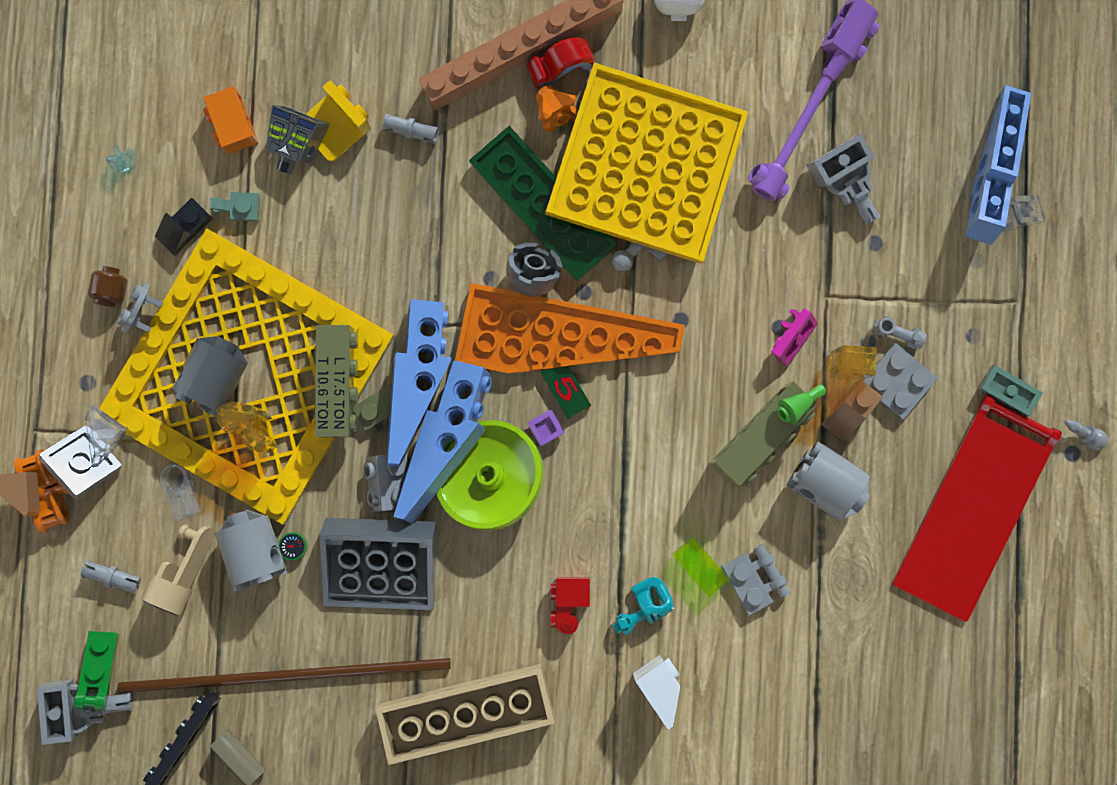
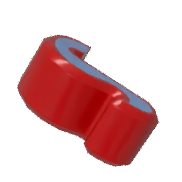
M573 37L554 44L542 56H534L528 61L526 67L536 88H543L553 84L576 68L579 70H590L593 67L595 58L586 39Z

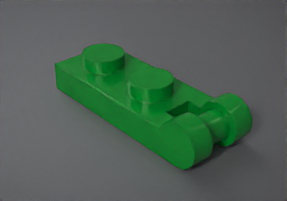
M88 631L79 686L74 701L75 710H85L86 707L95 708V711L106 710L119 637L118 633ZM89 689L98 690L97 696H88Z

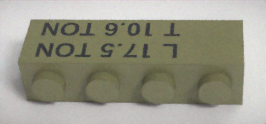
M316 325L315 437L353 438V432H357L358 429L357 415H353V404L358 402V389L353 387L354 376H358V361L354 360V349L358 348V333L354 332V328L350 325Z

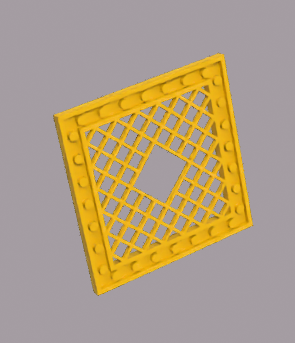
M206 228L163 300L162 307H159L149 324V327H151L150 332H144L95 417L261 513L268 515L280 524L285 525L335 438L315 437V416L310 422L308 414L309 410L315 409V404L306 407L303 392L314 390L315 385L301 388L298 374L312 370L315 380L316 370L312 350H316V345L310 346L307 332L316 330V325L306 328L303 315L319 323L318 325H350L354 328V332L358 333V348L354 349V360L358 361V376H354L353 387L358 389V399L395 335ZM218 267H221L222 269L226 270L224 272L215 274ZM233 275L249 283V285L236 288ZM228 276L231 289L218 293L214 279ZM210 282L213 294L201 297ZM256 288L273 298L259 301ZM251 289L254 303L241 306L238 292ZM233 294L236 308L222 311L219 297ZM214 299L217 313L204 316L201 302ZM279 301L296 311L282 314ZM274 302L278 316L264 319L261 306ZM196 306L199 318L187 321ZM256 307L259 321L245 324L242 311ZM237 312L241 326L227 329L224 316ZM298 315L301 329L287 333L284 319ZM219 317L222 331L208 334L205 321ZM279 321L283 334L269 338L265 324ZM199 322L204 336L198 338L224 336V339L230 342L228 334L242 331L245 344L238 346L240 350L265 344L278 395L227 408L226 405L223 413L218 412L217 416L224 414L227 428L213 432L210 420L211 417L215 416L203 411L204 415L190 418L187 407L188 403L181 400L180 402L167 405L164 391L172 389L175 383L162 386L159 372L172 369L175 382L179 377L178 367L183 366L185 361L176 363L173 349L186 346L188 354L192 349L191 344H194L197 338L190 339L187 326ZM261 325L264 339L250 343L247 329ZM182 329L185 341L173 344ZM303 334L306 348L292 351L288 337ZM284 339L287 353L273 356L270 342ZM307 352L311 366L297 369L293 356ZM168 353L171 365L159 368ZM289 357L292 371L278 375L275 361ZM154 376L157 388L145 391ZM294 376L297 390L283 393L280 379ZM159 393L162 407L148 410L145 396ZM298 394L302 408L288 412L284 397ZM280 399L283 413L269 417L266 402ZM139 400L141 401L143 410L136 407ZM261 404L264 418L251 422L247 408ZM182 406L185 420L171 423L168 409ZM242 409L246 423L232 427L229 412ZM163 411L166 424L150 414ZM303 412L307 427L293 430L289 416ZM285 418L288 432L274 435L271 421ZM205 419L208 434L195 437L192 423ZM266 422L269 437L255 440L252 426ZM186 424L189 437L177 431L174 427ZM247 428L251 442L237 445L233 431ZM305 432L299 444L296 445L294 434ZM229 433L232 447L218 451L215 436ZM289 436L293 450L279 454L275 439ZM210 438L213 451L196 441ZM271 441L274 455L260 459L257 444ZM252 446L255 461L242 464L238 450ZM233 451L236 464L222 457L221 454ZM292 455L283 469L280 458ZM275 460L279 474L265 478L261 463ZM257 465L260 478L243 468ZM278 479L274 486L267 483V481Z

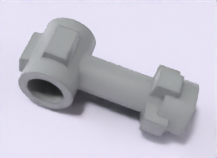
M888 316L874 321L873 329L878 337L884 338L889 334L907 341V347L911 349H921L924 345L926 334L922 333V330L915 327L913 331L896 326L894 320Z

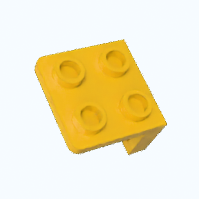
M329 80L322 87L327 96L306 114L330 124L318 150L329 162H334L370 131L371 127L366 120L369 117L366 111L359 104L354 106L348 100L351 95L341 84L336 87Z

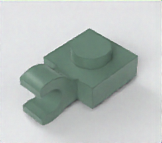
M231 192L230 200L210 198L209 209L213 210L214 213H230L231 221L259 222L260 195L258 193Z

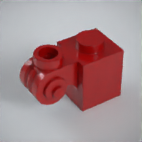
M556 577V583H551V600H556V611H551V628H556L561 633L567 635L573 634L577 630L579 625L578 618L571 613V610L574 607H590V577Z

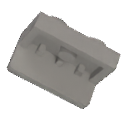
M404 453L397 467L386 466V455L366 458L364 475L368 479L369 491L367 493V501L372 512L396 509L408 472L407 453Z

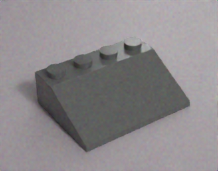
M325 518L319 534L323 606L415 610L434 609L436 522L414 521L411 524L401 520Z

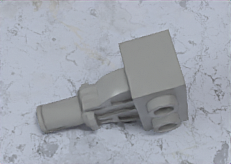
M862 134L851 137L806 166L819 188L826 187L829 192L839 196L844 205L854 204L864 221V225L874 221L873 219L879 218L880 214H878L868 196L869 191L874 189L869 181L870 166L868 161L875 157Z
M74 679L44 682L37 688L42 745L70 742L78 733L85 731L92 724L104 722V715L106 713L132 711L133 702H130L132 694L108 696L105 711H95V708L88 707L85 710H75L74 701L79 684H74ZM89 689L88 696H97L98 690Z

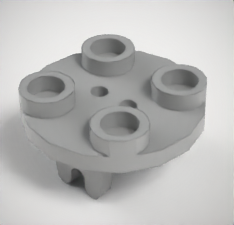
M144 282L142 286L135 285L129 297L133 303L129 311L125 309L122 311L117 322L118 325L122 326L120 332L126 334L131 325L150 332L151 327L139 322L140 317L136 316L142 304L147 305L149 302L158 307L163 305V302L146 295L150 284Z

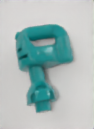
M650 577L632 586L631 590L640 610L633 614L623 613L616 616L618 622L612 625L617 634L623 632L627 636L633 631L635 625L646 619L652 624L664 618L669 612H672L674 609L673 599L664 582L657 577ZM652 588H655L662 605H654L650 593Z

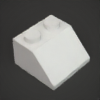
M659 655L635 671L633 676L669 730L673 727L680 691V685L676 679L680 677V674L669 658L664 661Z

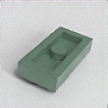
M996 365L990 367L978 389L1026 417L1031 415L1043 392Z

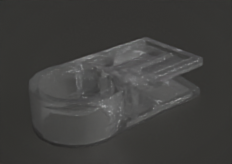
M178 464L168 465L163 468L159 477L160 484L164 489L175 520L181 521L203 512L204 509L194 487L190 472ZM172 468H179L184 475V481L178 488H172L167 483V473Z

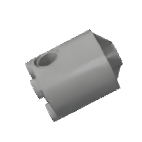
M817 441L812 449L804 454L799 462L801 468L798 472L795 471L786 484L792 491L839 521L858 513L863 508L869 498L867 483L870 476Z
M249 510L228 516L221 529L214 533L234 592L287 573L268 515L264 516Z

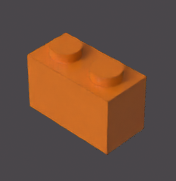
M234 86L203 97L206 103L203 111L207 121L214 125L215 132H212V136L218 148L222 147L228 154L258 143L242 96Z

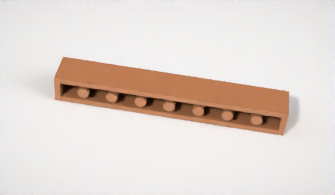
M565 0L420 77L419 81L434 111L527 63L534 56L538 57L544 54L554 44L576 37L621 13L623 0Z

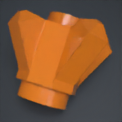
M551 85L545 86L537 92L535 99L538 105V119L542 121L543 130L553 132L558 126L566 124L569 120L571 122L576 120L579 111L574 107L576 95L559 92L558 89H554Z

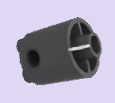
M219 336L197 338L183 364L180 376L172 386V389L175 390L173 395L175 398L191 404L192 400L200 403L199 407L201 410L217 416L218 412L223 413L227 401L235 390L248 362L237 345Z

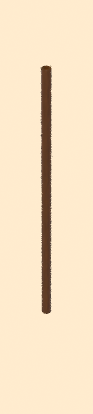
M450 658L129 681L119 682L117 690L120 694L451 669Z

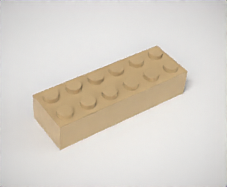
M542 663L383 702L375 709L388 765L555 723Z

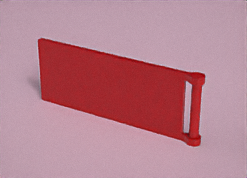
M985 394L892 584L967 622L1054 446L1062 435V431L1054 427L1050 429L996 402L994 397ZM990 410L1044 437L1045 443L1042 446L985 416Z

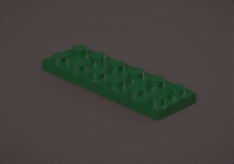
M510 125L469 160L472 167L549 252L553 250L560 257L562 267L576 282L617 247L616 242L608 234L545 215L557 177Z

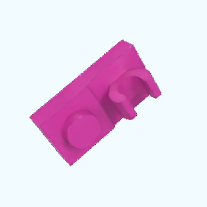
M805 308L800 313L795 309L789 311L796 319L793 323L781 322L786 331L783 336L776 340L771 351L777 361L786 367L792 362L818 324L812 312Z

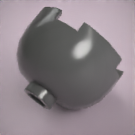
M523 243L515 246L506 264V275L510 285L517 292L530 297L542 296L551 291L556 286L562 269L560 257L553 250H550L549 253L538 248L539 244Z

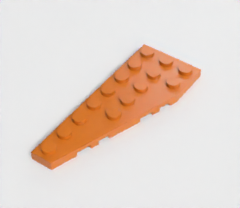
M471 283L455 361L484 367L489 371L515 374L680 352L685 325L541 296L530 297L515 291Z

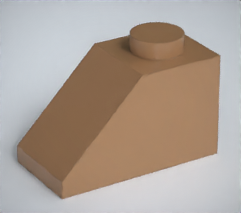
M862 380L856 381L847 390L821 426L844 442L867 419L883 396Z

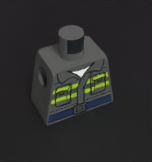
M272 105L266 147L268 150L280 155L276 169L283 173L292 174L296 162L310 163L330 124L287 106Z

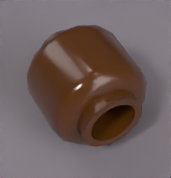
M103 266L102 271H94L91 274L88 296L93 299L94 304L115 308L116 304L124 301L128 280L126 277L119 275L120 269Z

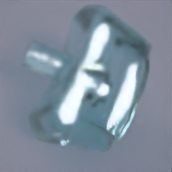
M118 146L114 147L113 149L116 154L105 158L112 170L117 173L129 170L136 164L135 154L131 148L121 153Z

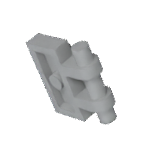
M763 544L754 548L758 559L751 562L747 553H744L722 565L726 576L749 616L773 603L768 592L776 589L780 598L790 594L785 585L787 581L784 575L779 574L773 563L775 559L772 553H768ZM764 567L770 578L764 584L756 571Z

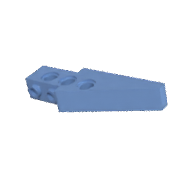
M1007 85L1001 91L969 200H972L965 237L992 245L1006 227L1012 186L1019 172L1031 99L1030 92Z
M411 299L408 305L405 353L396 352L393 359L386 466L397 467L451 361V357L440 356V354H445L446 338H442V327H447L448 311H443L444 302ZM424 325L430 326L434 331V335L424 336L420 332V327ZM421 352L429 353L432 357V362L428 364L422 363L418 358V354ZM418 379H426L430 384V389L427 391L418 389L416 381Z
M453 360L438 411H426L393 517L413 524L485 432V428L477 422V419H480L483 415L485 393L490 391L492 385L491 374L484 367ZM468 389H472L471 395L466 399H462L463 393ZM460 415H464L462 423L454 425L455 419ZM455 441L454 449L446 452L448 443Z

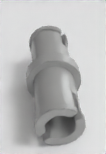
M386 114L383 120V131L404 135L408 140L415 138L432 144L437 142L439 127L418 123L414 118L407 120L390 114Z
M89 560L84 563L87 567H82L80 574L82 578L103 583L104 587L111 588L113 586L132 594L137 592L138 589L136 587H139L141 583L140 576L118 571V567L115 566L109 568Z

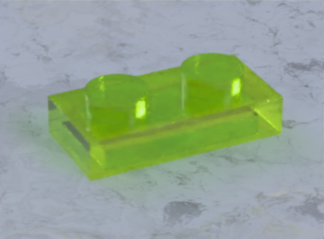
M691 537L671 554L708 597L729 580L727 575L694 537Z

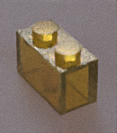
M842 345L832 350L831 355L827 356L826 369L830 371V378L864 380L875 376L877 347Z

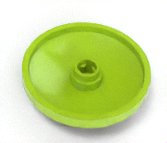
M485 420L478 422L485 428V432L436 494L445 511L459 523L476 530L492 531L514 524L530 511L542 488L544 468L538 448L521 429L504 421ZM455 441L448 443L446 452L454 449Z

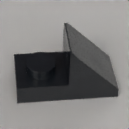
M190 198L173 216L167 212L164 214L155 237L175 256L213 217L196 200Z

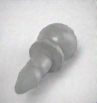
M1065 421L1068 429L1077 434L1079 441L1086 444L1089 449L1098 451L1106 447L1108 437L1104 431L1095 429L1091 425L1083 426L1077 421Z

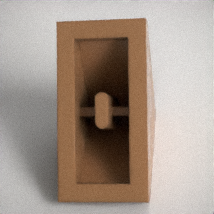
M37 472L0 474V496L24 516H37L40 512Z

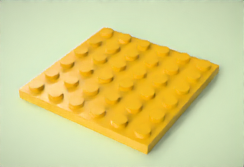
M594 62L545 215L702 264L748 111Z

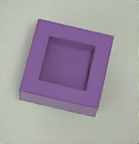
M552 410L527 422L541 447L565 434Z

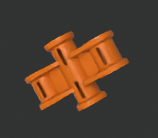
M43 449L38 450L35 455L24 459L19 457L14 460L16 473L37 472L40 512L37 516H32V519L40 533H45L48 531V528L58 524L66 525L70 523V514L62 496L63 493H69L38 459L39 454L45 451Z

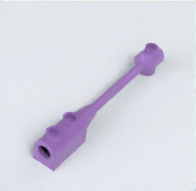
M846 1L823 40L820 48L829 53L818 86L774 163H765L764 165L758 163L748 176V181L753 184L751 189L758 196L769 201H775L776 198L782 199L788 193L790 186L785 183L788 175L784 170L788 159L830 84L835 81L849 63H852L853 60L859 61L866 53L867 48L862 45L865 38H872L880 27L875 22L878 17L877 10L866 1Z

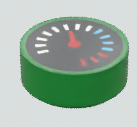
M296 532L285 534L278 544L282 557L287 560L300 559L305 555L308 548L306 538Z

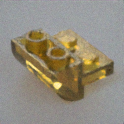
M241 402L226 403L215 409L220 416L217 418L220 427L225 432L229 431L230 434L242 435L241 438L249 450L254 449L256 452L269 453L277 448L263 425L272 419L265 410Z

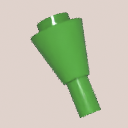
M819 384L807 393L804 392L779 400L777 409L779 417L785 423L789 422L795 425L813 405V402L827 393L825 387Z

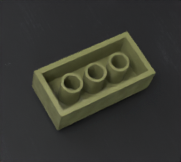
M794 381L784 385L710 461L709 464L731 486H747L757 476L755 470L759 466H766L777 455L774 450L778 446L787 445L795 437L796 433L793 430L797 426H805L815 416L813 410L818 404L813 402V405L795 425L789 422L785 423L779 417L777 412L779 400L804 393Z

